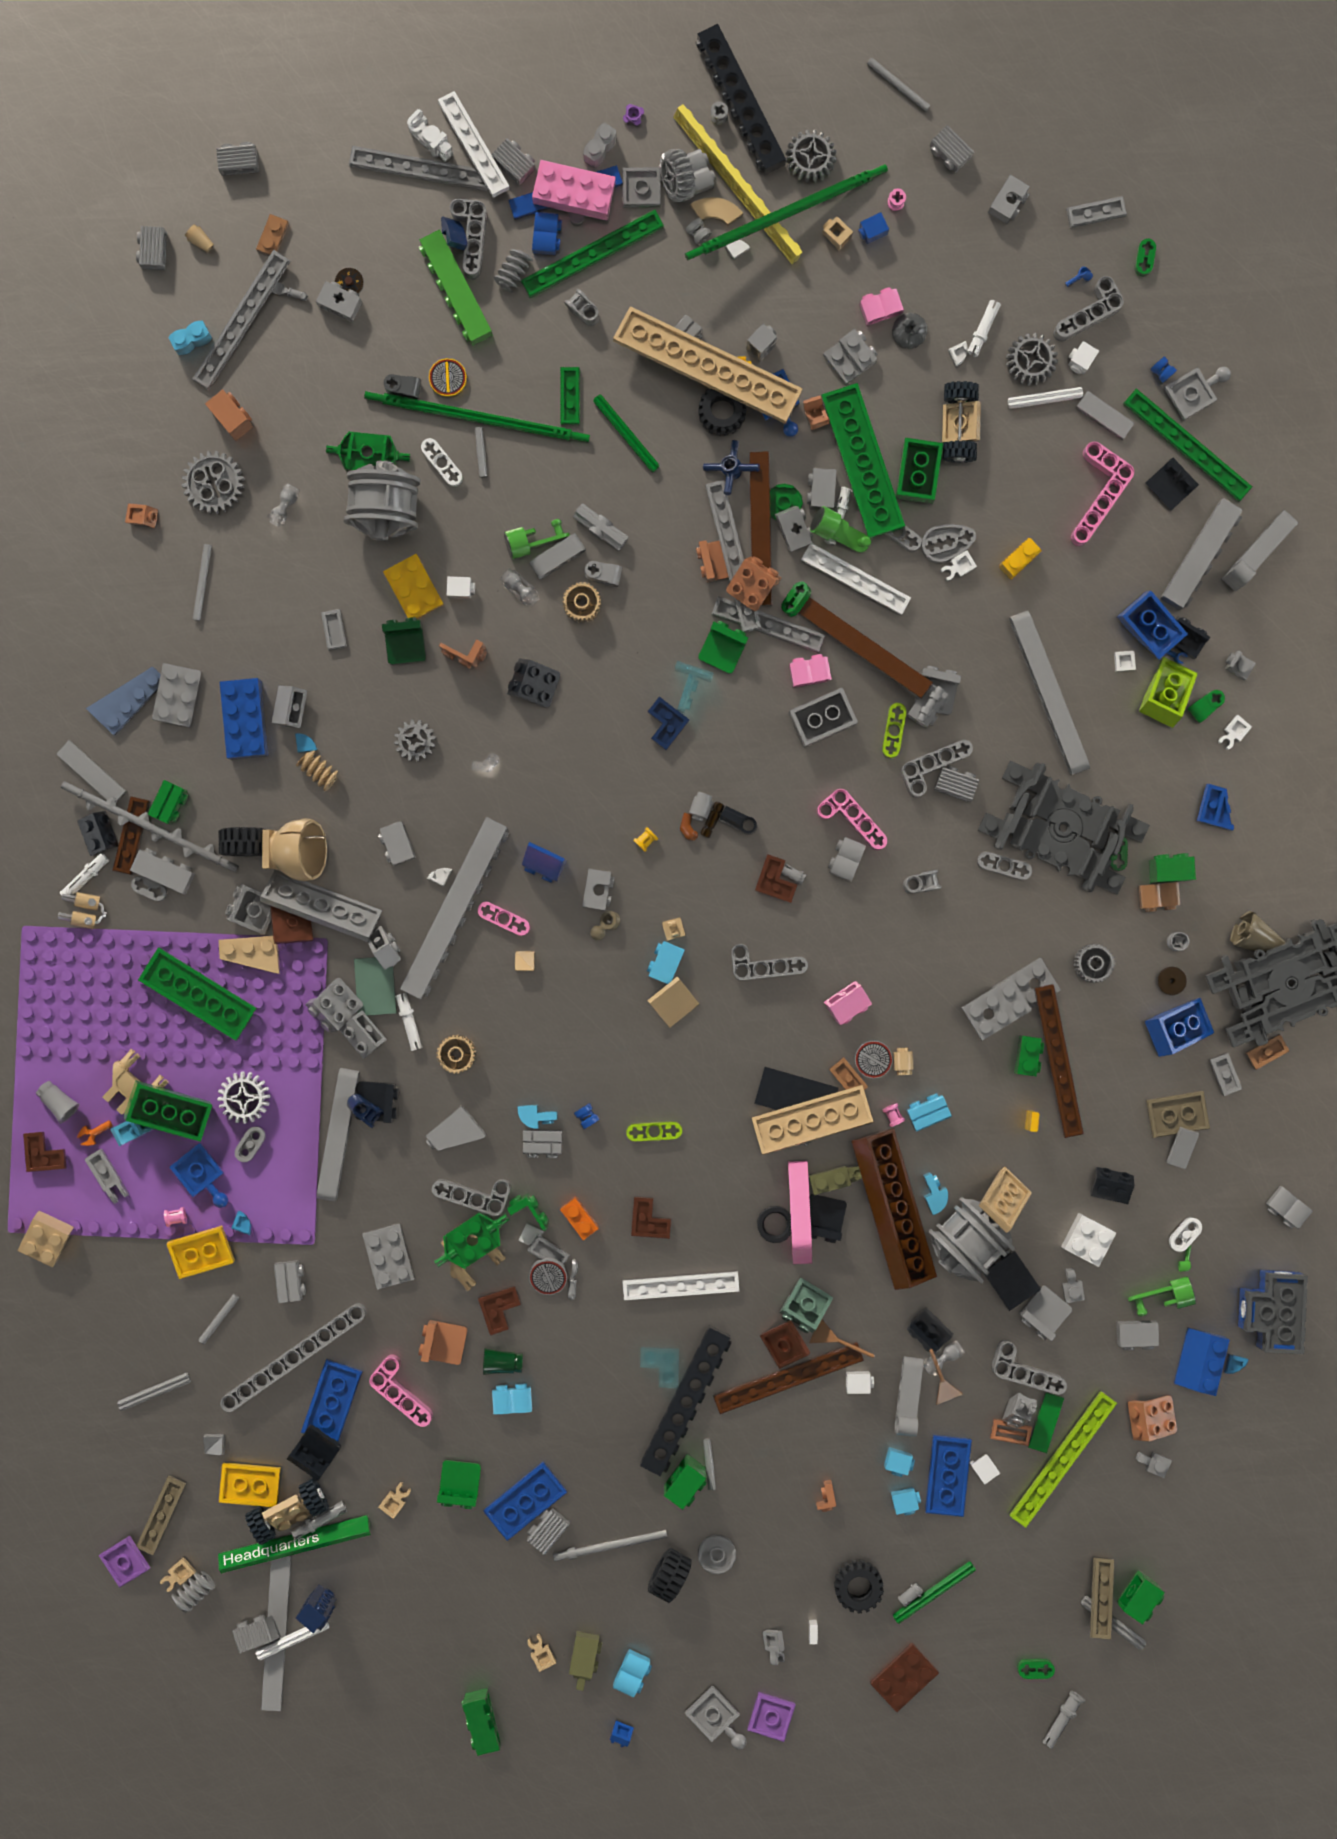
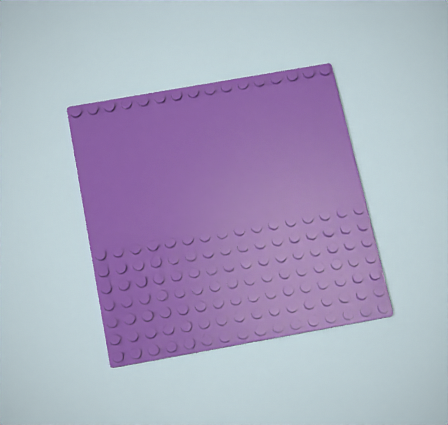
M23 926L21 932L8 1231L10 1233H26L34 1216L38 1211H41L73 1226L74 1228L70 1235L178 1239L223 1226L228 1242L314 1244L324 1029L320 1024L321 1021L308 1012L309 1008L305 1004L310 999L317 998L326 989L328 940L326 938H313V941L278 944L280 974L220 959L218 940L263 937L261 935ZM158 947L257 1007V1010L237 1041L138 981ZM130 1049H133L136 1052L131 1058L136 1053L140 1055V1058L133 1063L129 1070L138 1080L151 1085L161 1074L164 1078L159 1084L164 1079L169 1081L164 1089L210 1101L212 1109L201 1142L153 1129L119 1147L110 1129L125 1122L124 1114L121 1115L116 1109L127 1098L120 1092L109 1102L102 1098L112 1087L114 1062L120 1061ZM242 1071L245 1072L246 1077L249 1072H252V1079L259 1075L260 1077L257 1082L260 1083L264 1080L265 1083L261 1087H269V1090L265 1091L264 1094H270V1098L264 1099V1101L270 1102L269 1106L263 1105L267 1111L265 1113L259 1111L262 1116L259 1119L254 1115V1122H251L248 1117L246 1124L243 1123L242 1118L239 1123H236V1116L229 1120L228 1118L231 1113L228 1112L224 1115L223 1111L226 1110V1107L219 1108V1105L223 1104L224 1101L217 1100L218 1097L223 1096V1094L218 1093V1090H225L221 1084L223 1082L229 1084L226 1078L231 1077L234 1080V1073H237L240 1078ZM47 1081H51L53 1085H56L67 1096L80 1104L78 1110L61 1124L36 1095L39 1087ZM240 1082L233 1085L229 1095L238 1094ZM246 1082V1085H248V1090L251 1093L258 1094L257 1089L250 1083ZM242 1092L243 1095H241V1096H239V1097H237V1098L243 1099L244 1102L246 1103L245 1100H247V1099H249V1098H251V1097L245 1096L244 1093ZM259 1100L249 1102L248 1113L256 1109ZM230 1101L232 1107L242 1113L240 1105L237 1102ZM108 1120L112 1122L113 1126L95 1137L97 1144L90 1146L80 1145L87 1141L90 1134H84L82 1137L77 1138L82 1127L87 1125L88 1129L92 1130ZM261 1127L266 1134L265 1141L252 1160L240 1162L235 1157L237 1145L249 1128ZM44 1132L46 1151L65 1149L67 1168L26 1172L23 1134ZM255 1132L253 1138L259 1139V1134ZM199 1143L205 1147L224 1172V1174L212 1182L219 1192L225 1193L228 1197V1204L223 1208H218L213 1204V1196L206 1188L195 1197H192L169 1168ZM99 1149L104 1150L129 1193L128 1196L124 1197L116 1185L111 1189L118 1197L117 1203H113L106 1191H103L85 1161V1158ZM243 1149L242 1153L243 1155L247 1156L249 1154V1151L247 1149ZM184 1207L187 1223H177L167 1227L164 1220V1210L173 1211ZM238 1210L246 1214L251 1222L250 1235L231 1229Z

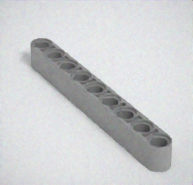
M1027 610L1009 617L1013 632L1069 773L1074 775L1090 769L1086 753L1030 612Z
M356 1303L228 1392L221 1399V1408L226 1412L236 1410L361 1322L367 1314L366 1307L363 1304ZM353 1309H360L362 1316L360 1318L353 1316ZM337 1320H344L346 1327L344 1329L339 1328ZM328 1331L330 1339H323L321 1332ZM306 1342H312L314 1344L313 1351H309L306 1349ZM290 1353L298 1355L297 1362L290 1360ZM275 1364L282 1366V1373L274 1371ZM259 1375L266 1377V1384L259 1383ZM242 1387H249L251 1394L245 1395L242 1392ZM228 1397L234 1399V1406L227 1404L226 1399Z

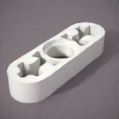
M425 439L421 444L423 454L449 486H459L463 481L460 470L434 439ZM427 444H434L433 449L437 453L435 457L430 450L426 452ZM439 458L447 459V465L444 468L437 466ZM451 466L453 467L450 469L454 475L458 474V481L456 482L454 480L449 481L451 477L446 472Z

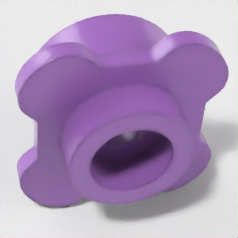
M632 104L627 105L623 121L625 123H634L635 126L640 125L644 109Z

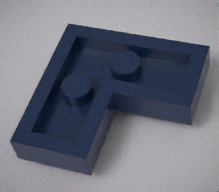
M658 697L648 710L649 714L662 723L651 739L667 750L690 720L661 697Z

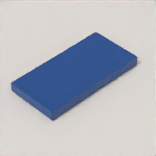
M326 1359L301 1433L304 1434L309 1425H313L339 1442L363 1371Z
M933 1435L925 1513L964 1517L971 1439Z
M543 1461L487 1506L483 1512L508 1541L564 1496L567 1490Z

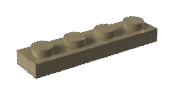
M170 1475L167 1477L136 1545L138 1549L151 1555L155 1554L187 1483Z
M1093 1558L1090 1638L1111 1639L1114 1581L1113 1559Z

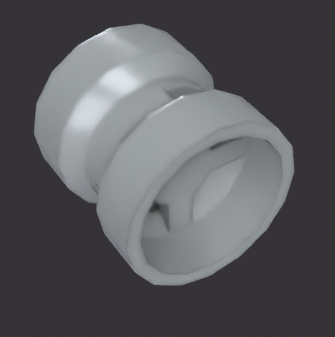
M701 218L695 219L686 228V232L694 237V242L697 245L705 242L712 234L710 229L704 226Z
M1183 932L1171 933L1167 938V945L1173 951H1183L1190 944L1188 935Z

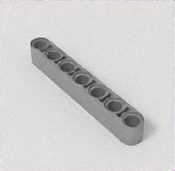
M340 1068L317 1189V1199L337 1201L353 1115L347 1106V1100L357 1092L360 1071Z

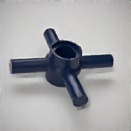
M732 440L730 455L724 457L721 463L703 464V471H722L726 476L725 495H731L733 480L739 478L742 471H760V464H741L737 459L738 440Z

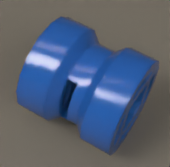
M1165 356L1150 369L1159 376V380L1162 383L1166 382L1177 371L1174 366L1169 365L1168 359Z
M590 1103L574 1112L576 1118L580 1119L583 1129L600 1120L598 1115L593 1113V1107Z

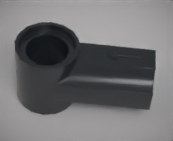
M728 806L725 807L719 819L720 822L746 835H752L757 830V822L754 818ZM746 821H752L754 828L746 831L743 828V824Z

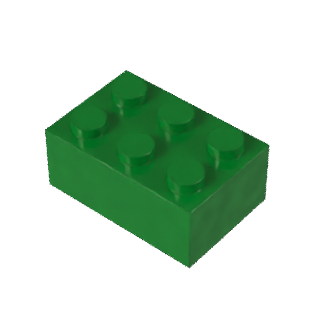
M905 437L896 487V499L928 504L934 503L943 443Z
M686 1454L664 1483V1496L682 1510L685 1506L689 1507L695 1500L694 1495L697 1490L701 1491L707 1483L705 1466L689 1454Z

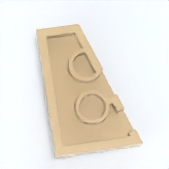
M273 936L218 940L221 960L280 974L278 944H274Z

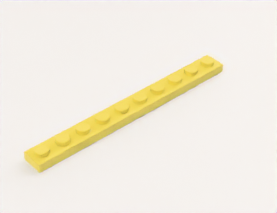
M683 104L679 106L673 118L697 148L701 149L702 153L707 154L709 163L755 220L771 213L765 206L764 201L754 193L751 185L742 178L739 170L734 168L729 162L727 155L721 152L716 142L705 132L704 127L696 121L692 112ZM779 222L763 229L791 264L798 261L802 254L800 246L792 240L788 231Z

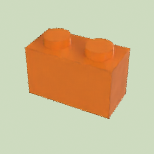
M577 1196L560 1208V1211L582 1240H585L599 1229L598 1224Z

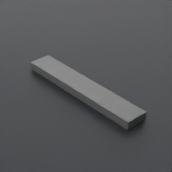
M718 596L712 615L741 625L735 602ZM757 610L761 629L755 631L820 653L825 634Z

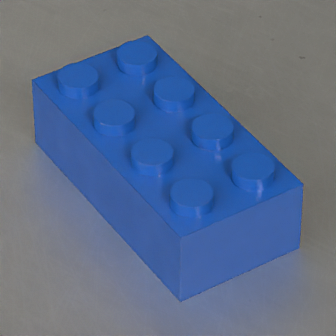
M259 678L220 681L227 758L237 760L269 756L262 681Z

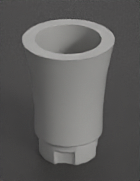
M51 1081L42 1084L36 1092V1095L53 1113L60 1124L67 1121L80 1106L79 1103L67 1096L56 1085H53Z

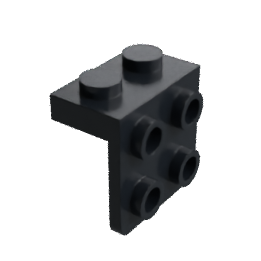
M519 658L514 666L513 678L508 684L507 695L523 698L543 707H549L560 678V672L532 660Z
M360 1081L357 1084V1094L384 1111V1115H381L377 1121L393 1123L394 1119L397 1118L395 1100H398L399 1088H396V1084Z
M811 1194L809 1196L811 1238L817 1239V1236L824 1237V1241L836 1243V1240L841 1241V1230L847 1203L844 1200Z
M309 1425L298 1444L287 1457V1460L319 1481L341 1449V1445L319 1428Z

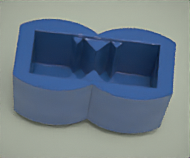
M535 212L532 252L534 254L556 255V250H560V239L557 238L558 231L562 230V220L559 219L558 214Z

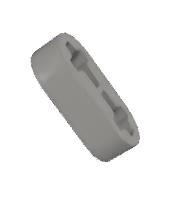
M137 876L132 880V889L152 900L163 901L168 895V890L164 885L146 877ZM143 879V884L147 885L148 889L140 888L139 890V886L136 885L137 881L141 882ZM161 888L163 895L156 898V893L152 892L151 889Z

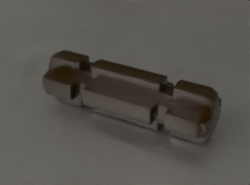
M718 801L714 803L713 811L710 812L705 822L706 826L701 831L702 836L706 838L711 836L712 828L714 829L720 817V812L722 813L724 809V804Z

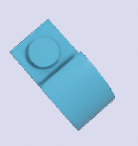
M538 1105L517 1107L520 1120L530 1128L538 1129L539 1121H542V1124H553L554 1120L558 1119L557 1111L538 1112Z
M125 1121L110 1130L120 1147L150 1132L153 1128Z
M929 1172L923 1175L930 1191L924 1198L931 1214L935 1215L945 1208L948 1202V1191L946 1187L938 1189L941 1185L937 1176H933Z

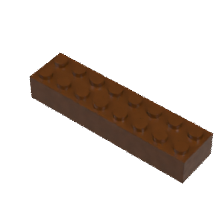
M894 1128L877 1131L852 1140L894 1289L912 1288L936 1278L937 1274Z

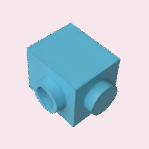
M889 1447L884 1467L885 1470L891 1471V1474L902 1477L903 1474L908 1476L909 1471L913 1470L915 1460L912 1459L911 1453Z
M913 1487L891 1492L896 1515L903 1513L904 1515H911L916 1510H919L918 1504L921 1503L919 1492H915Z

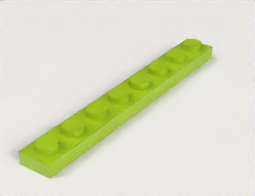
M1102 1391L1098 1393L1009 1514L1010 1517L1025 1528L1028 1526L1117 1405L1114 1400Z

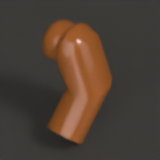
M684 813L680 831L685 839L695 841L698 838V832L694 831L690 825L692 815Z

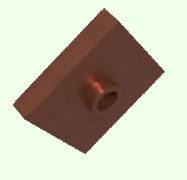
M270 906L274 944L313 941L310 920Z
M791 1320L760 1335L779 1369L810 1354L809 1349Z

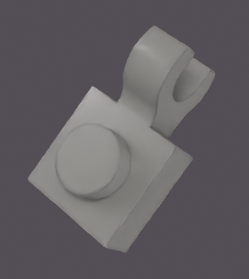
M1073 1268L1065 1269L1067 1282L1062 1283L1065 1302L1072 1303L1085 1300L1082 1281H1076L1075 1270Z
M1138 1452L1135 1458L1137 1461L1147 1465L1146 1471L1165 1478L1172 1460L1155 1452H1152L1151 1457Z
M769 1629L763 1631L765 1651H770L771 1665L785 1662V1655L782 1652L785 1650L782 1631Z

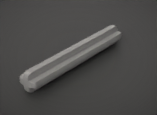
M184 1373L117 1402L118 1407L121 1411L186 1385L191 1382V1378L188 1373Z
M1085 1596L1081 1601V1605L1091 1612L1092 1599ZM1112 1615V1629L1136 1648L1142 1650L1146 1645V1641Z

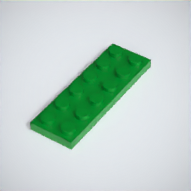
M160 947L157 948L138 981L235 1041L239 1039L257 1010V1007Z

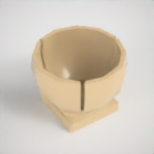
M303 818L286 823L278 831L263 830L262 868L280 870L291 879L309 881L320 877L326 865V837L309 836H325L321 824L313 819Z

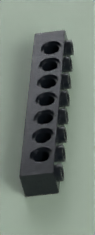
M716 24L697 33L696 46L700 53H704L706 57L704 58L705 64L708 69H712L714 73L713 80L716 86L720 85L723 91L721 92L722 98L725 103H729L731 116L734 120L737 119L740 125L738 126L739 132L742 137H746L748 150L751 154L754 153L756 157L755 163L757 168L766 175L785 166L786 158L719 25ZM712 47H717L719 51L714 53L711 52L709 49ZM726 64L728 67L726 69H720L718 65ZM728 81H734L736 85L728 86L726 83ZM741 97L745 101L743 103H737L735 99ZM750 114L753 116V119L746 120L743 116ZM754 131H759L762 135L760 137H754L752 133ZM767 148L770 150V153L763 154L760 150Z
M711 1325L708 1326L640 1462L641 1467L660 1477L663 1472L666 1473L671 1464L669 1459L671 1455H676L680 1446L677 1443L680 1437H685L688 1431L686 1425L689 1420L693 1421L697 1413L695 1407L697 1403H702L706 1395L703 1391L706 1385L710 1387L714 1379L712 1375L714 1369H719L723 1361L721 1358L723 1352H727L732 1342L729 1341V1334ZM710 1345H716L718 1352L710 1354L707 1349ZM700 1363H708L710 1365L709 1369L701 1371L699 1369ZM697 1379L701 1382V1385L695 1389L690 1386V1382ZM684 1397H690L692 1403L685 1406L681 1400ZM680 1414L684 1419L682 1422L676 1423L673 1421V1416ZM671 1431L675 1434V1437L672 1440H667L664 1434ZM658 1449H664L666 1455L658 1457L655 1452Z

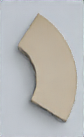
M708 197L690 204L692 210L702 221L716 218L728 226L743 216V212L735 204L722 198Z

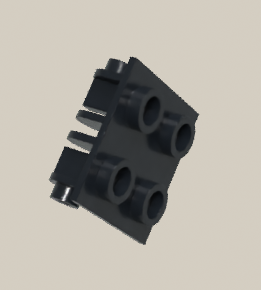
M1174 457L1145 483L1171 511L1199 486Z

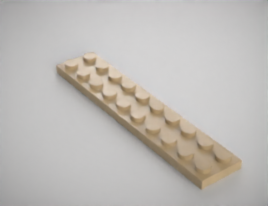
M631 306L613 337V342L786 424L803 388Z

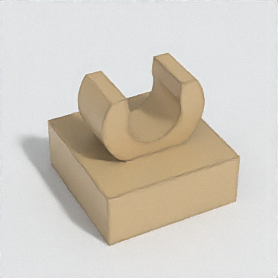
M680 917L662 922L667 941L686 936Z

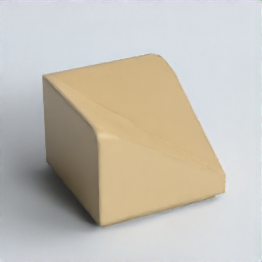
M516 951L515 971H535V951Z

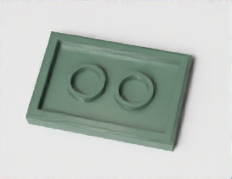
M376 957L354 959L356 996L363 1003L358 1013L363 1011L367 1016L397 1013L394 966L385 970Z

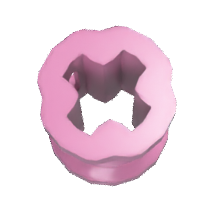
M897 188L890 192L887 203L888 207L893 211H899L904 207L906 194L902 189Z
M898 1103L882 1109L883 1113H886L890 1127L905 1121V1118L901 1116L898 1109Z
M181 1207L179 1210L173 1211L164 1210L166 1226L170 1227L172 1224L177 1223L186 1224L187 1215L185 1208Z

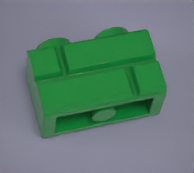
M163 780L148 815L169 825L172 822L175 823L180 815V812H178L180 805H184L188 799L187 790Z

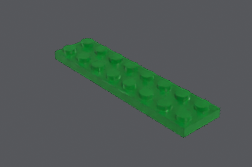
M858 383L821 394L867 536L871 539L905 528V523Z

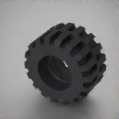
M708 388L705 394H702L699 401L698 415L700 422L703 423V427L709 429V433L713 434L714 432L716 436L721 434L728 436L730 432L733 434L737 428L740 429L745 420L747 409L745 404ZM718 401H726L733 406L734 413L727 419H718L711 412L712 405Z
M231 827L218 830L219 854L223 856H262V833L266 829Z
M669 1548L653 1571L648 1584V1592L667 1603L673 1601L688 1577L692 1559Z
M852 1560L850 1564L846 1562L844 1564L845 1567H840L838 1569L839 1573L835 1575L834 1588L837 1599L850 1612L854 1613L855 1610L860 1614L865 1610L867 1613L870 1611L869 1608H876V1603H880L882 1600L881 1595L884 1594V1585L881 1575L870 1562L865 1563L864 1560H860V1562ZM856 1577H864L870 1582L869 1590L860 1596L852 1595L847 1588L849 1582Z

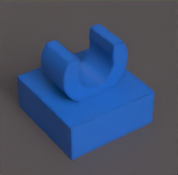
M615 1721L610 1736L611 1743L617 1742L621 1744L620 1747H628L634 1728Z

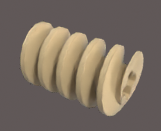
M315 750L307 752L298 761L296 766H301L300 770L302 772L307 770L306 775L308 777L313 775L312 781L316 782L319 780L318 786H324L323 790L327 791L337 780L338 771L336 770L331 773L333 766L330 765L326 768V760L320 763V755L314 758Z

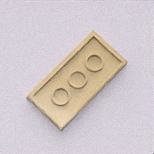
M1004 1166L998 1172L980 1202L979 1207L1007 1233L1012 1229L1032 1193Z

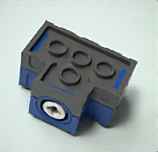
M1260 1270L1259 1289L1240 1288L1238 1327L1247 1332L1257 1331L1258 1340L1256 1347L1264 1352L1304 1354L1308 1276L1295 1271Z

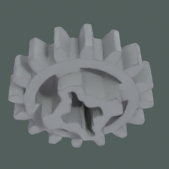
M412 719L410 725L404 722L403 729L398 727L400 734L394 735L398 738V741H395L394 744L400 746L396 749L397 752L403 751L401 756L404 758L408 755L409 761H412L413 757H415L416 761H419L420 756L426 759L427 752L432 754L430 747L436 746L432 743L436 737L430 735L434 732L433 729L427 730L429 725L426 723L422 726L421 720L415 724ZM414 728L413 732L405 734L409 729ZM422 730L426 733L428 740L423 739L421 736ZM415 736H417V738L421 742H416L415 745H413V743L409 739H414ZM402 741L407 742L409 745L408 751L404 748ZM421 747H425L424 750H422L421 752L416 753V752H417V749H419V748H421Z

